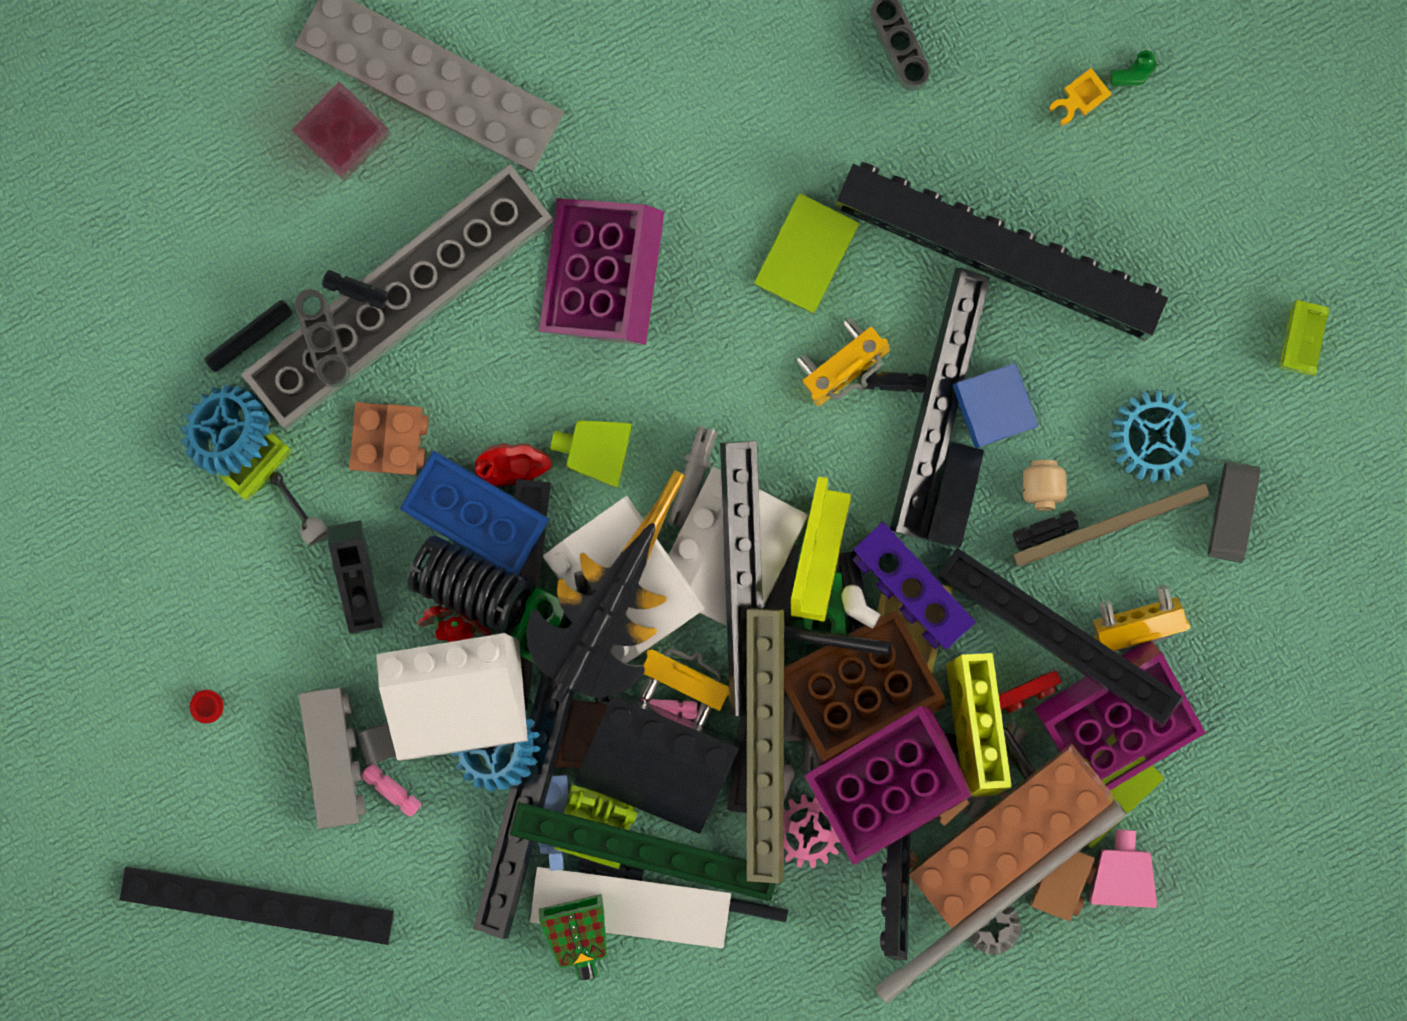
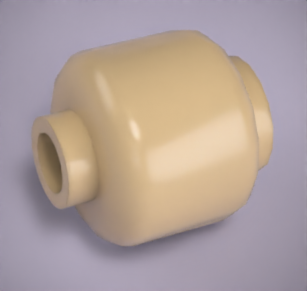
M1054 460L1032 461L1031 466L1025 468L1022 475L1023 499L1030 504H1035V510H1055V504L1063 502L1067 496L1066 470L1058 466V462Z

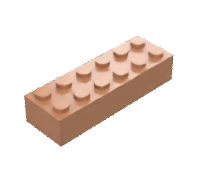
M1071 743L915 865L910 871L909 876L948 925L953 928L1110 806L1115 796Z

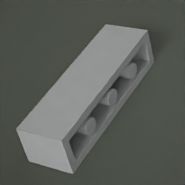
M343 687L299 693L318 829L362 822L361 815H366L364 795H358L356 782L361 781V769L359 761H353L351 748L357 747L355 729L354 727L348 728L346 714L352 713L349 693L343 694Z

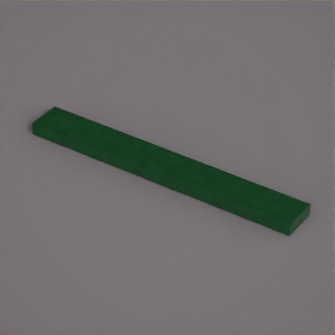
M519 801L516 803L508 833L510 836L770 902L772 901L776 883L747 881L746 859Z

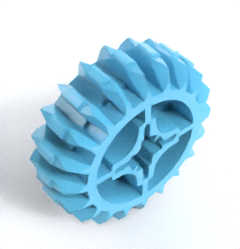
M1161 391L1154 393L1153 401H1150L1147 392H1143L1141 394V405L1134 397L1130 398L1128 401L1133 410L1130 411L1127 407L1121 406L1119 412L1125 419L1114 418L1112 420V423L1115 426L1121 427L1120 431H1111L1109 433L1111 438H1120V443L1111 445V450L1117 451L1122 449L1124 453L1116 458V462L1121 463L1128 459L1130 464L1126 466L1125 472L1130 473L1135 467L1139 468L1136 476L1138 480H1142L1147 471L1150 472L1149 480L1151 483L1157 481L1158 472H1161L1162 479L1165 482L1169 481V469L1176 476L1182 475L1183 472L1179 463L1188 468L1191 467L1193 463L1186 457L1187 453L1197 456L1200 452L1197 448L1191 447V443L1201 442L1202 437L1198 435L1192 436L1191 431L1201 428L1200 423L1190 425L1188 419L1194 417L1196 413L1194 410L1187 412L1185 415L1181 412L1187 404L1184 400L1180 401L1176 407L1173 406L1175 395L1172 393L1167 396L1165 402H1162ZM1149 409H1158L1168 413L1158 424H1152L1138 416L1140 412ZM1175 421L1178 422L1182 431L1180 450L1169 435ZM1131 424L1136 427V430L1142 437V443L1136 453L1133 452L1129 443ZM1166 424L1161 431L1163 433L1161 438H1164L1163 442H1157L1145 450L1150 443L1148 438L1151 437L1148 436V430L1154 432ZM1155 449L1165 454L1168 453L1174 458L1170 462L1161 465L1149 464L1143 461Z

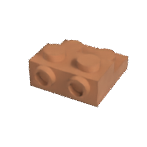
M355 402L349 470L418 476V469H423L425 465L426 449H421L420 444L421 435H427L429 415H423L424 409L422 407Z

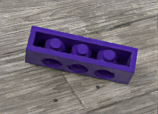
M884 522L877 526L852 550L856 555L852 559L853 562L864 574L871 571L879 579L875 584L876 587L888 599L894 596L903 605L898 609L900 613L911 624L917 621L926 630L922 636L935 650L939 646L943 650H947L976 623ZM883 554H892L897 559V568L894 572L885 573L879 568L878 561ZM906 579H915L920 584L921 590L917 597L908 598L903 594L902 584ZM932 603L940 605L944 612L942 620L936 624L929 622L925 617V610Z

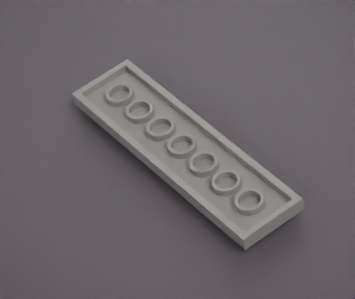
M318 0L294 45L295 48L531 172H534L565 114L559 108L353 0Z

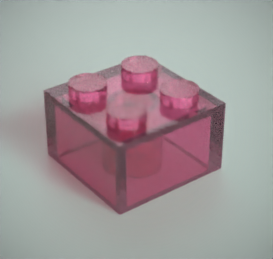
M340 81L292 129L295 135L344 182L391 135L389 129Z

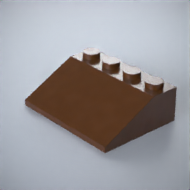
M897 610L879 618L873 629L865 625L848 634L849 636L891 642L892 649L889 656L825 646L784 667V692L821 765L919 706L930 709L933 714L945 708V697Z

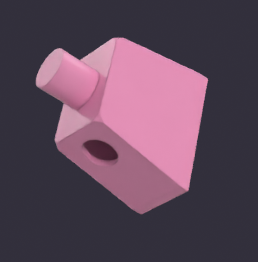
M1116 829L1115 849H1099L1096 862L1097 871L1092 881L1088 898L1090 904L1157 908L1151 853L1135 850L1136 830Z

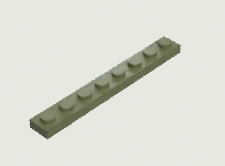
M747 609V881L781 883L784 881V609Z

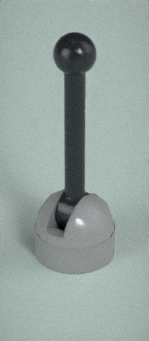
M279 472L272 473L270 475V482L279 487L303 521L300 526V534L307 546H312L328 535L327 525L320 518L308 517L283 483L282 474Z

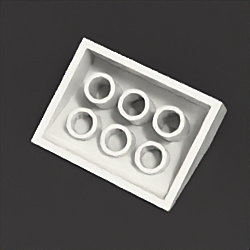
M713 466L668 556L705 608L700 613L727 626L721 470ZM759 489L764 607L809 515Z
M626 496L544 554L543 557L557 578H563L569 587L577 591L574 573L582 571L580 553L584 552L597 564L610 568L644 519L628 496ZM657 539L638 584L650 592L665 595L667 601L650 609L628 608L626 614L631 621L641 626L654 627L657 633L647 641L635 646L613 645L612 654L626 664L705 609ZM590 585V590H591V594H592V592H593L595 589Z
M502 633L376 654L379 690L398 761L528 741L518 639Z

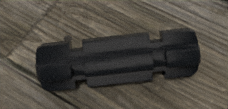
M327 270L322 280L324 288L334 292L338 290L340 294L366 303V301L370 302L369 305L379 309H383L388 300L389 294L379 288L372 289L371 285L347 276L343 278L341 274L332 270Z
M868 370L862 371L861 378ZM875 371L866 379L868 386L864 389L874 390L875 387H880V390L907 392V389H912V392L923 393L927 376L913 373V376H908V373L885 371L876 374Z
M1070 510L1060 514L1058 519L1054 516L1030 525L1029 530L1022 528L1014 531L1013 539L1017 548L1023 550L1031 547L1032 542L1039 544L1062 535L1061 531L1066 530V533L1076 530L1079 528V522L1075 513Z
M579 857L577 869L581 872L590 874L592 871L596 872L595 875L642 881L644 869L620 864L619 869L581 857Z

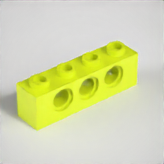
M993 653L960 655L946 664L960 769L972 794L971 797L996 796L1012 786Z

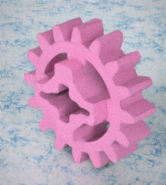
M801 794V803L796 804L790 798L788 799L790 808L788 810L784 809V849L787 850L785 860L788 862L793 857H796L797 867L800 868L804 860H809L811 868H815L816 859L820 858L827 864L828 858L826 854L828 852L837 855L839 852L834 847L835 842H841L832 826L831 830L821 827L818 821L819 812L821 811L824 815L825 813L816 796H814L812 802H808L805 794ZM807 808L804 817L797 821L789 820L793 813ZM811 815H813V828L818 830L816 836L811 835L809 840L806 841L805 847H803L804 836L803 833L799 832L800 826L806 827L807 823L810 822ZM785 832L796 836L799 841L797 851L789 845ZM819 841L827 842L823 849L809 854L812 845Z

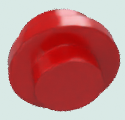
M201 690L190 701V713L200 723H213L223 713V700L215 691Z

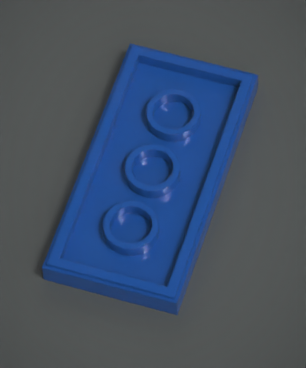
M434 450L400 507V510L465 549L484 558L486 561L495 563L496 567L502 566L507 570V573L514 572L518 575L550 521V518Z

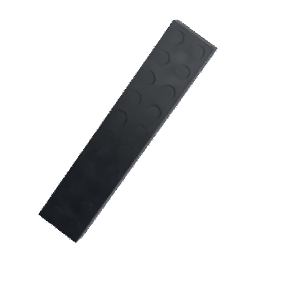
M861 162L860 166L852 164L834 209L1143 341L1153 336L1168 300V297L1161 295L1163 291L1161 288L1144 282L1143 286L1130 282L1131 276L1117 269H1112L1111 272L1098 268L1100 263L1092 258L1081 255L1080 259L1069 256L1067 255L1068 249L1053 242H1049L1048 246L1035 241L1036 235L1026 230L1018 229L1017 232L1004 228L1006 224L1004 221L989 215L985 219L973 215L974 209L959 202H955L954 206L941 201L942 195L926 188H924L923 192L910 188V181L896 175H892L891 179L879 175L880 169L866 162Z

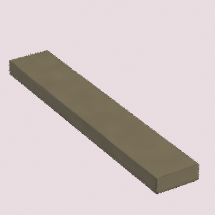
M1206 484L1196 486L1011 555L1015 566H1023L1208 497L1209 492Z

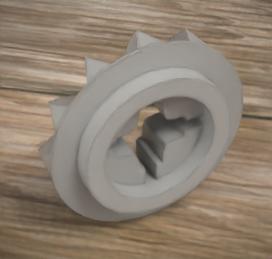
M1010 905L994 917L998 923H1008V926L998 930V941L995 942L991 932H985L984 930H978L969 937L971 943L977 949L988 954H1001L1014 946L1020 937L1021 921L1015 909Z

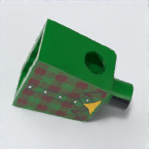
M602 894L539 908L540 925L559 967L565 968L574 965L578 980H588L597 976L594 961L607 957Z

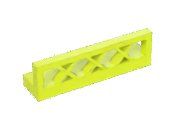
M818 476L791 596L792 616L824 622L851 503V494L828 490V478Z

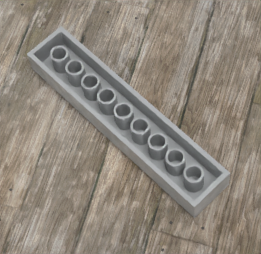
M510 164L361 280V282L371 285L372 289L379 288L389 294L383 309L369 305L370 302L366 301V303L344 295H341L329 305L350 368L349 379L344 385L553 223L551 215ZM301 327L241 374L280 425L286 430L344 386L333 388L319 380ZM320 330L314 336L316 347L323 348L331 342V333L328 330ZM337 362L329 363L324 370L325 377L328 380H336L342 373V367Z

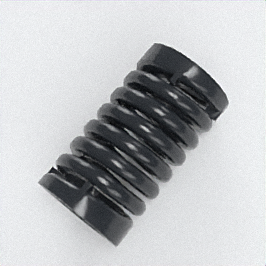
M436 535L427 539L417 552L407 580V586L410 591L419 593L427 599H433L439 605H444L446 608L455 610L462 616L466 615L469 619L478 621L483 626H488L500 634L505 633L509 636L520 623L526 610V601L534 592L533 581L523 578L514 572L507 573L504 567H496L495 563L491 561L485 562L484 558L478 555L474 556L468 550L463 551L457 545L451 546L450 542ZM427 554H430L424 567L422 568L421 565L423 563V560L425 559ZM421 573L420 580L418 582V574Z

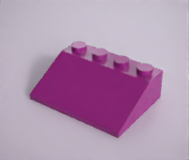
M557 198L539 332L617 343L646 345L665 211L645 204Z
M1152 641L1138 645L1123 654L1122 657L1183 697L1182 702L1164 727L1088 677L1083 678L1033 708L1058 753L1072 743L1081 756L1088 760L1090 767L1101 780L1142 756L1146 758V760L1106 783L1105 785L1109 790L1114 789L1206 733L1163 653ZM1114 733L1116 742L1110 746L1106 740ZM1105 750V751H1104L1102 754H1100L1096 759H1094L1095 755H1096L1099 751Z
M919 706L804 775L853 865L867 859L972 796L945 734L932 711L923 706Z

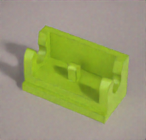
M1295 300L1291 303L1278 369L1316 376L1329 307L1301 300Z
M273 432L264 436L263 439L267 441L268 446L260 447L258 451L261 458L253 457L251 459L252 467L242 465L240 474L230 471L228 477L220 475L221 479L244 500L249 501L293 451Z

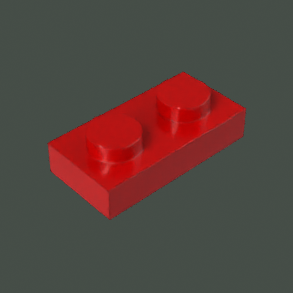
M1052 670L1000 693V708H1005L1008 714L1026 706L1024 699L1035 694L1038 700L1056 693L1055 686L1062 683L1057 670Z

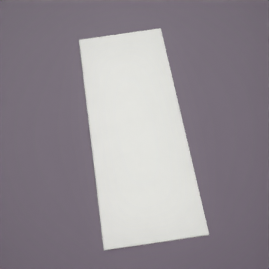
M537 867L530 918L531 923L540 924L539 908L602 894L605 933L724 948L731 893L564 870L550 871L549 868Z

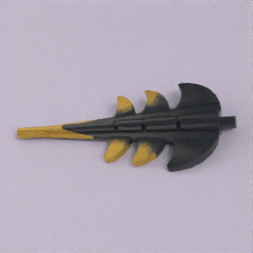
M676 470L673 471L659 499L610 568L597 564L586 553H580V566L583 575L595 589L591 595L574 591L566 584L563 578L558 579L557 595L559 605L571 621L568 628L557 627L548 623L537 609L531 611L526 629L527 645L539 669L558 682L550 696L556 701L563 703L570 689L590 697L602 698L618 695L632 687L644 674V666L626 664L617 659L611 650L613 645L635 646L647 641L657 633L654 627L641 626L631 621L626 613L629 607L634 609H650L667 601L665 595L650 592L638 583L669 507L686 478L684 474Z

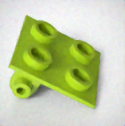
M571 785L564 810L566 814L628 830L630 825L634 824L637 816L635 807L604 794ZM554 847L555 850L617 869L620 867V863Z

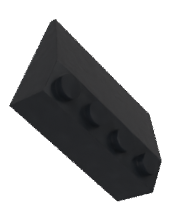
M621 692L618 695L610 696L574 782L700 834L738 752L739 740Z

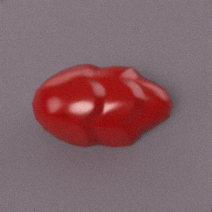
M502 443L482 451L477 457L474 467L475 473L479 478L496 486L516 485L517 479L533 481L536 477L547 472L552 462L546 452L535 449L529 443L515 445Z

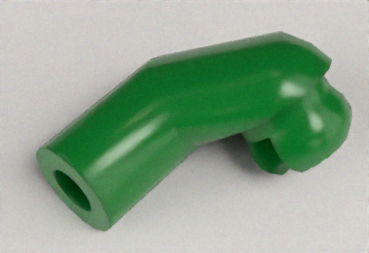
M1143 50L1138 53L1136 60L1129 69L1111 70V86H1139L1144 84L1156 68L1155 55L1149 50Z

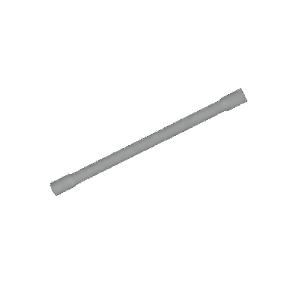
M1114 799L1110 806L1032 865L903 968L897 969L875 987L877 994L885 1003H889L908 988L916 978L1100 834H1104L1126 817V811Z

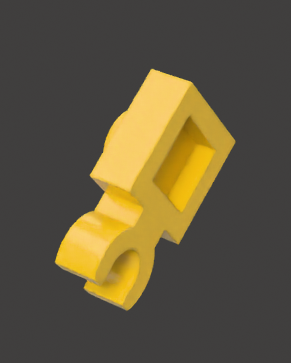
M1090 68L1064 88L1068 98L1055 100L1048 110L1052 112L1057 107L1065 108L1067 116L1059 122L1061 126H1065L1073 119L1077 109L1085 116L1112 94L1093 69Z

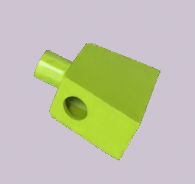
M577 420L574 434L554 430L550 450L569 454L566 466L568 469L611 487L619 488L632 424Z

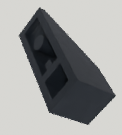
M951 442L926 540L961 548L984 450Z
M362 520L328 526V546L349 634L382 628L380 608Z

